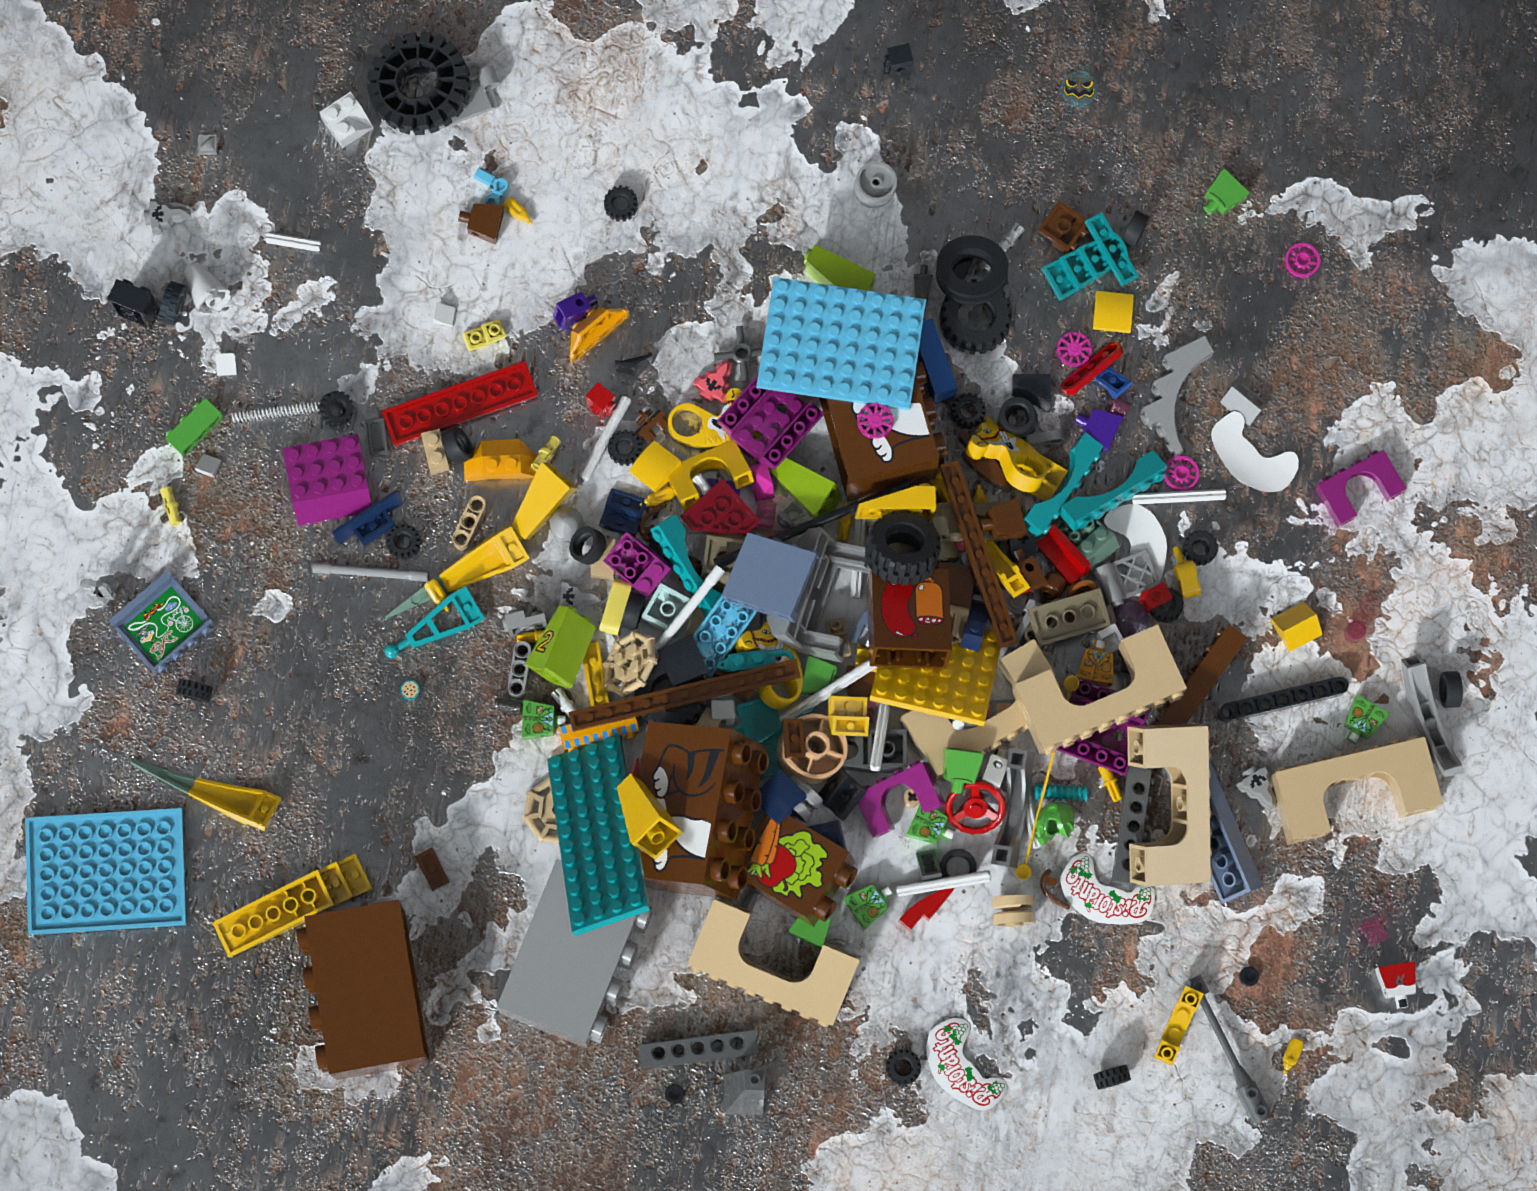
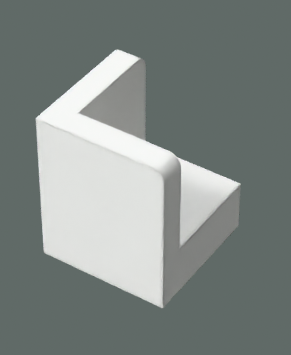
M1115 623L1099 631L1096 635L1098 640L1106 642L1105 652L1110 653L1119 650L1118 646L1122 639H1124Z
M711 700L709 705L711 719L725 720V725H733L735 720L734 700Z

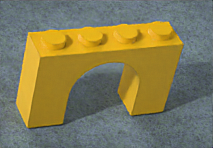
M733 440L682 461L681 465L668 476V482L683 511H686L700 498L694 486L693 477L707 470L719 469L725 471L730 476L736 489L754 482L751 470L739 447Z

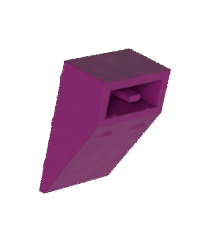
M628 532L624 534L603 560L606 565L646 598L652 596L659 584L673 570V565Z

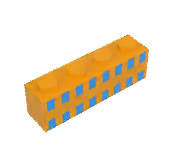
M636 717L573 732L571 724L558 727L564 753L570 752L573 749L578 750L579 747L616 734H620L621 738L625 737L626 740L635 738L636 734H639Z

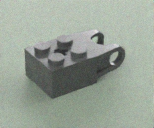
M870 729L868 737L846 736L847 744L855 746L858 749V754L852 759L845 760L841 766L842 769L867 773H893L899 769L904 771L908 769L907 729H887L880 771H872L870 769L876 729ZM886 748H890L892 752L886 754Z

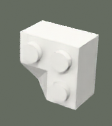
M351 92L320 111L322 121L342 149L373 129L363 108Z

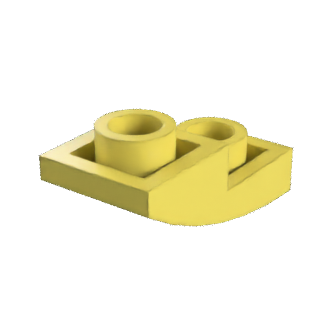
M500 319L482 324L479 328L463 332L462 336L470 352L505 338L506 334Z

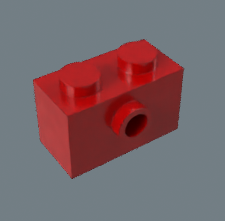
M599 382L585 396L586 406L603 420L607 416L610 417L616 410L615 395Z

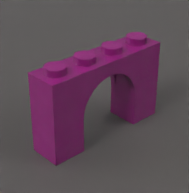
M1375 450L1367 455V459L1363 461L1358 459L1351 464L1352 467L1346 470L1341 468L1334 473L1335 476L1331 478L1326 476L1318 481L1319 484L1315 490L1337 528L1354 520L1357 516L1345 491L1346 483L1349 479L1356 476H1365L1372 479L1387 502L1403 494L1407 489L1384 450L1380 452Z
M918 760L909 765L910 768L905 771L899 769L893 772V776L888 779L883 777L876 780V785L872 787L869 785L864 786L867 792L858 805L872 837H880L895 830L886 809V798L890 790L897 785L904 784L915 792L924 813H930L946 805L927 762H920Z

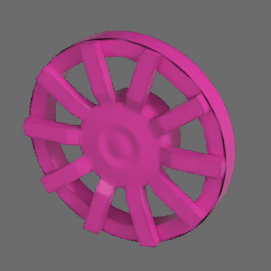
M1298 243L1287 251L1285 265L1293 276L1306 278L1318 270L1320 255L1312 245ZM1298 247L1299 253L1297 254L1293 249ZM1301 247H1306V252H1302ZM1309 250L1313 251L1314 254L1309 256ZM1291 252L1295 258L1288 257L1289 253ZM1316 257L1317 262L1311 261V258ZM1288 260L1295 261V263L1289 265ZM1309 264L1316 265L1315 269L1313 270ZM1297 266V269L1294 271L1292 267ZM1300 268H1302L1303 274L1298 273ZM1305 268H1307L1310 271V273L1306 274Z
M1069 332L1060 338L1056 351L1062 363L1070 367H1079L1090 359L1092 345L1090 340L1080 332ZM1072 336H1077L1076 342L1073 341ZM1069 337L1071 342L1069 343L1065 338ZM1080 337L1084 339L1083 342L1078 343ZM1061 342L1065 343L1067 347H1060ZM1087 343L1088 347H1082V345ZM1060 350H1066V353L1061 355ZM1082 351H1089L1088 356L1082 353ZM1067 355L1070 356L1069 362L1064 359ZM1079 355L1085 358L1082 362H1080ZM1076 358L1077 363H1071L1072 359Z
M871 403L864 406L857 417V425L860 432L871 439L885 437L893 427V414L888 407L882 404ZM871 407H875L874 413L870 410ZM878 407L882 408L880 413H877ZM867 410L870 415H865L863 412ZM886 411L888 416L882 417V414ZM864 417L868 419V421L860 422V418ZM890 418V424L883 422V420ZM864 424H868V427L865 430L861 426ZM882 425H885L889 428L886 431H884ZM870 428L873 429V434L867 433ZM876 429H880L882 434L876 435Z
M1176 456L1167 462V468L1171 464L1175 469H1167L1164 478L1171 489L1187 491L1195 486L1199 479V468L1191 458ZM1179 460V466H1176L1173 461ZM1182 460L1188 461L1185 466L1182 465ZM1190 463L1194 466V468L1188 469L1187 467ZM1196 471V477L1189 475V473ZM1167 472L1173 473V475L1167 477ZM1175 478L1176 480L1172 484L1169 480ZM1187 478L1194 479V482L1191 484ZM1178 481H1180V487L1175 486ZM1183 481L1187 483L1188 487H1183Z

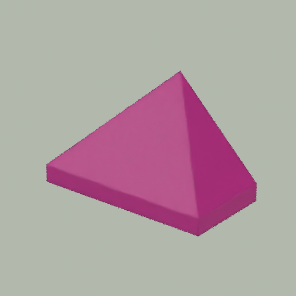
M761 463L748 465L754 480L751 484L756 503L773 499V482L768 466Z

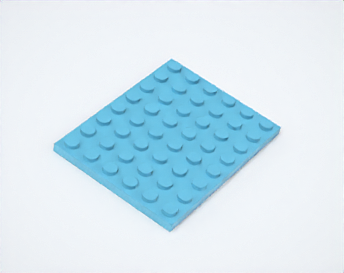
M774 277L756 388L862 404L878 403L889 408L910 411L926 299Z
M182 808L25 818L28 935L187 925Z

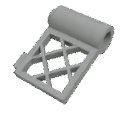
M1146 550L1115 562L1104 564L1093 570L1108 606L1113 605V608L1124 604V599L1160 584ZM1143 556L1145 561L1144 568L1133 565L1136 558ZM1120 564L1129 566L1127 575L1119 573L1117 566ZM1132 568L1142 572L1139 581L1129 577ZM1144 573L1152 576L1154 583L1148 585L1141 582ZM1127 580L1137 584L1136 589L1129 593L1125 587Z

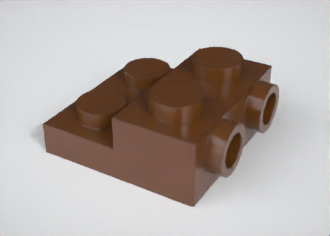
M1059 200L1037 232L1052 241L1053 246L1068 254L1070 251L1076 250L1079 245L1078 239L1080 237L1084 238L1089 229L1085 224L1087 220L1085 217Z

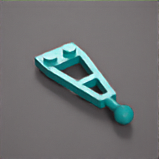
M466 585L448 595L405 633L406 638L397 644L390 643L386 645L384 649L385 655L388 658H396L400 650L410 644L414 648L464 631L483 621L485 617ZM452 601L465 623L439 632L432 618ZM427 623L433 635L415 641L412 635Z

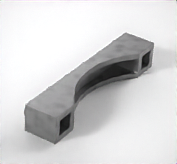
M1009 748L1006 767V813L994 843L991 864L1017 868L1035 757L1033 752Z

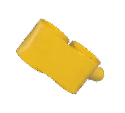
M1174 547L1172 550L1178 563L1173 568L1177 581L1181 582L1178 583L1179 594H1182V599L1201 595V587L1197 578L1194 561L1185 560L1180 547Z

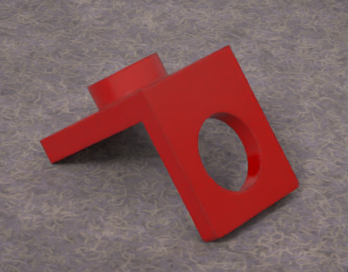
M1165 582L1142 592L1139 596V600L1147 614L1151 613L1152 609L1173 598Z

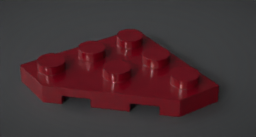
M723 478L680 515L681 519L692 531L747 534L761 522Z

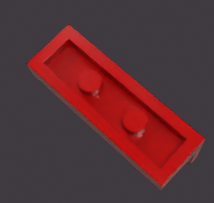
M1055 524L1050 527L1045 537L1036 542L1037 548L1069 584L1072 585L1089 574L1091 563Z

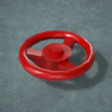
M976 780L974 784L964 783L963 791L971 788V791L966 794L965 802L954 814L952 805L959 793L950 792L945 802V814L951 825L964 833L974 835L989 832L1001 823L1006 813V801L1000 790L984 781ZM979 788L988 790L995 796L998 801V813L985 801V796L979 791ZM985 815L993 820L991 823L980 827H970L959 822L966 816L977 819Z

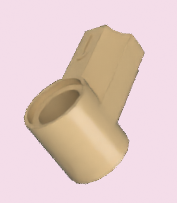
M950 604L952 644L961 643L969 608Z

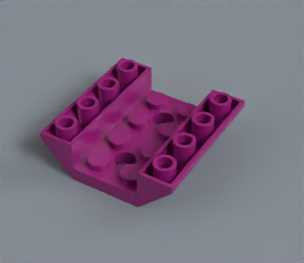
M757 375L719 417L717 422L729 438L755 460L776 470L825 413L811 401L806 404L794 393L756 388ZM783 404L787 407V411L780 413L777 410V406ZM754 432H760L763 435V438L761 440H755L752 437V434Z
M1079 677V687L1073 691L1069 703L1084 706L1118 691ZM1150 709L1140 717L1135 718L1133 715L1127 719V722L1121 725L1114 723L1110 726V729L1099 733V731H1095L1090 738L1081 740V738L1076 739L1073 745L1066 748L1062 745L1056 750L1126 776L1129 768L1127 727L1143 726ZM1120 731L1123 734V740L1116 741L1113 738V733Z

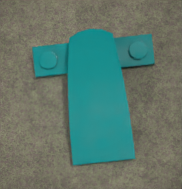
M1102 212L1085 221L1095 241L1078 247L1077 250L1063 255L1058 260L1041 268L1059 301L1080 291L1111 270L1121 287L1139 278L1138 273L1128 258V251L1124 241L1113 232Z

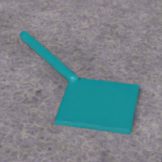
M817 706L802 713L797 718L803 715L810 714L812 711L817 709ZM782 725L757 740V743H761L781 731Z

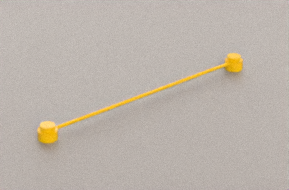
M1068 676L1064 679V687L1068 690L1067 701L1071 691H1075L1079 687V680L1075 676ZM1055 752L1051 755L1024 864H1020L1016 868V875L1021 880H1026L1031 876V869L1027 865Z

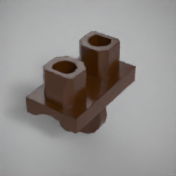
M648 409L645 413L639 410L637 414L640 418L636 423L640 427L634 434L642 437L648 443L655 439L657 435L651 428L656 425L662 431L668 426V420L665 417L666 413L663 410H657L650 418L649 416L653 413L651 409Z

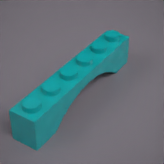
M1086 432L1078 438L1069 451V472L1061 490L1055 497L1045 502L1034 504L1023 516L1026 529L1036 537L1042 533H1047L1051 527L1049 524L1051 520H1055L1060 515L1061 505L1071 499L1070 493L1072 490L1076 491L1081 485L1080 479L1092 469L1090 467L1091 463L1096 462L1102 455L1100 450L1103 448V445Z
M1152 450L1138 459L1131 476L1118 488L1098 496H1076L1061 505L1060 516L1073 531L1079 528L1083 529L1089 522L1101 518L1107 511L1116 509L1120 503L1125 500H1131L1135 494L1147 490L1155 482L1162 481L1166 476L1167 465Z
M676 514L650 530L653 538L663 549V554L673 565L674 571L682 579L684 587L693 596L704 581L694 570L689 560L685 543V529ZM713 588L709 590L698 604V607L704 614V618L722 594Z

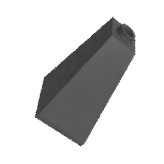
M741 1070L724 1075V1115H763L765 1070Z

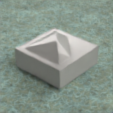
M198 135V155H217V135Z

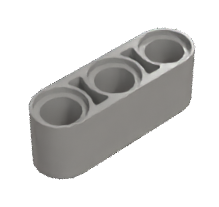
M525 641L518 642L513 650L508 691L510 696L515 699L522 698L527 688L530 668L525 665V662L532 650L530 644ZM521 647H525L528 649V653L526 655H519L518 650ZM518 666H523L525 668V672L522 674H516L515 668ZM514 685L522 686V690L519 693H514L511 689Z

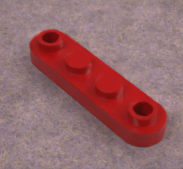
M1116 341L1107 344L1061 383V389L1064 394L1075 395L1099 373L1119 359L1124 351L1121 344Z

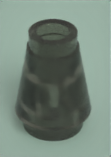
M519 697L496 698L494 709L517 716V714L521 715L523 712V700L519 699Z

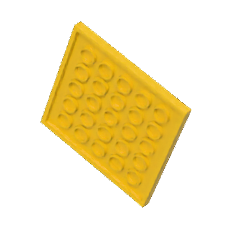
M985 629L979 652L961 648V643L952 644V652L947 669L877 667L870 701L984 726L1001 649L998 648L993 631Z

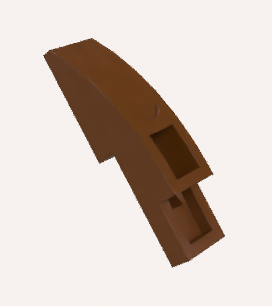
M964 428L958 432L957 438L963 447L966 448L972 434ZM965 450L962 451V459L981 479L1004 492L1009 493L1012 490L1013 486L1007 481L1001 470L1002 467L999 460L985 459L984 457L975 460L970 458L965 453Z

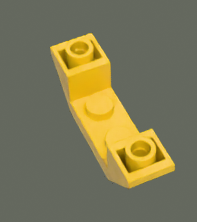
M1185 985L1161 1036L1154 1056L1155 1059L1171 1066L1173 1065L1179 1052L1181 1041L1204 993Z

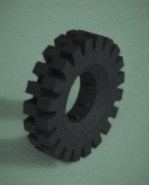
M416 32L407 33L406 40H402L400 36L393 39L394 46L390 48L386 44L380 50L381 58L378 56L374 57L371 63L374 70L369 69L367 79L370 84H367V90L374 108L393 129L398 128L401 133L410 134V131H413L415 135H425V130L427 129L432 134L440 131L438 125L443 123L445 127L453 123L451 117L453 115L459 117L463 112L461 105H467L470 97L467 90H471L470 72L461 53L458 52L457 48L450 41L447 43L444 37L436 34L434 38L430 32H421L420 37L417 36ZM425 66L429 67L432 72L435 71L437 75L435 79L436 84L427 95L420 98H409L405 93H401L402 78L409 70Z

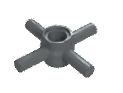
M736 326L737 345L733 351L714 353V361L734 359L736 363L740 364L741 381L748 382L747 363L752 357L761 356L762 348L751 349L745 344L743 326ZM739 351H745L747 352V356L739 357L737 353Z

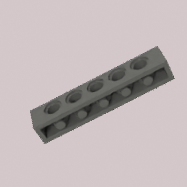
M1129 766L1127 770L1111 883L1127 886L1136 885L1130 882V869H1126L1123 862L1130 860L1129 849L1126 847L1127 841L1134 843H1145L1147 833L1143 831L1144 825H1147L1149 820V813H1146L1147 806H1150L1152 797L1149 794V787H1153L1154 776L1151 775L1152 770ZM1135 784L1143 787L1142 793L1134 791ZM1131 804H1139L1141 807L1140 812H1134L1131 809ZM1135 822L1138 825V830L1131 831L1128 824Z
M751 1027L740 1028V1032L732 1033V1030L720 1031L719 1035L706 1032L701 1033V1037L693 1038V1035L681 1036L680 1040H673V1037L662 1038V1042L654 1043V1040L642 1041L641 1045H638L641 1070L759 1055L756 1030H752ZM734 1038L742 1039V1047H733L732 1040ZM716 1040H720L724 1045L720 1051H716L712 1047L713 1042ZM695 1043L703 1044V1052L695 1053L693 1045ZM677 1045H681L685 1050L681 1056L673 1053V1049ZM656 1048L664 1049L665 1055L662 1058L654 1056L653 1053Z

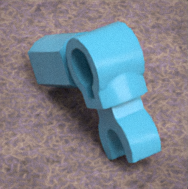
M480 167L477 169L474 179L489 187L493 186L492 194L485 198V204H488L493 199L495 200L494 205H499V198H502L509 189L507 181L504 178L496 179L495 175Z

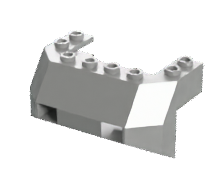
M822 527L809 528L794 544L800 546L801 549L811 548L817 551L822 561H816L795 612L799 617L796 623L767 615V621L773 636L782 644L808 656L843 663L848 644L842 643L843 639L838 636L818 633L817 630L838 568L869 574L871 569L865 559V547L836 542Z

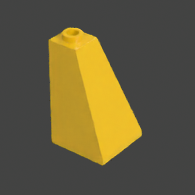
M542 462L511 525L515 530V534L521 540L523 538L529 540L578 490L551 463Z
M630 773L617 786L629 839L632 845L638 846L641 851L656 860L683 831L647 786Z

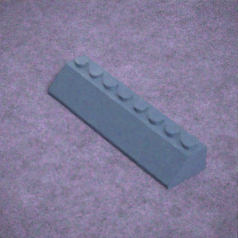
M1209 760V769L1211 771L1209 788L1211 790V798L1209 799L1211 809L1210 828L1212 830L1210 847L1212 849V856L1210 857L1212 867L1211 880L1221 904H1224L1264 886ZM1164 769L1171 784L1170 776L1166 769Z

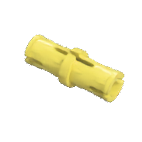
M551 436L546 445L540 448L538 456L531 464L535 471L538 470L542 462L547 463L548 460L553 458V453L561 444L560 439L556 436Z
M168 486L160 489L164 501L163 508L167 512L170 526L182 524L178 511L179 505L175 501L172 487Z

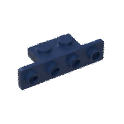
M394 491L332 531V534L338 544L356 535L362 545L365 546L389 531V529H392L394 525L396 526L388 513L402 505L403 501L397 491Z

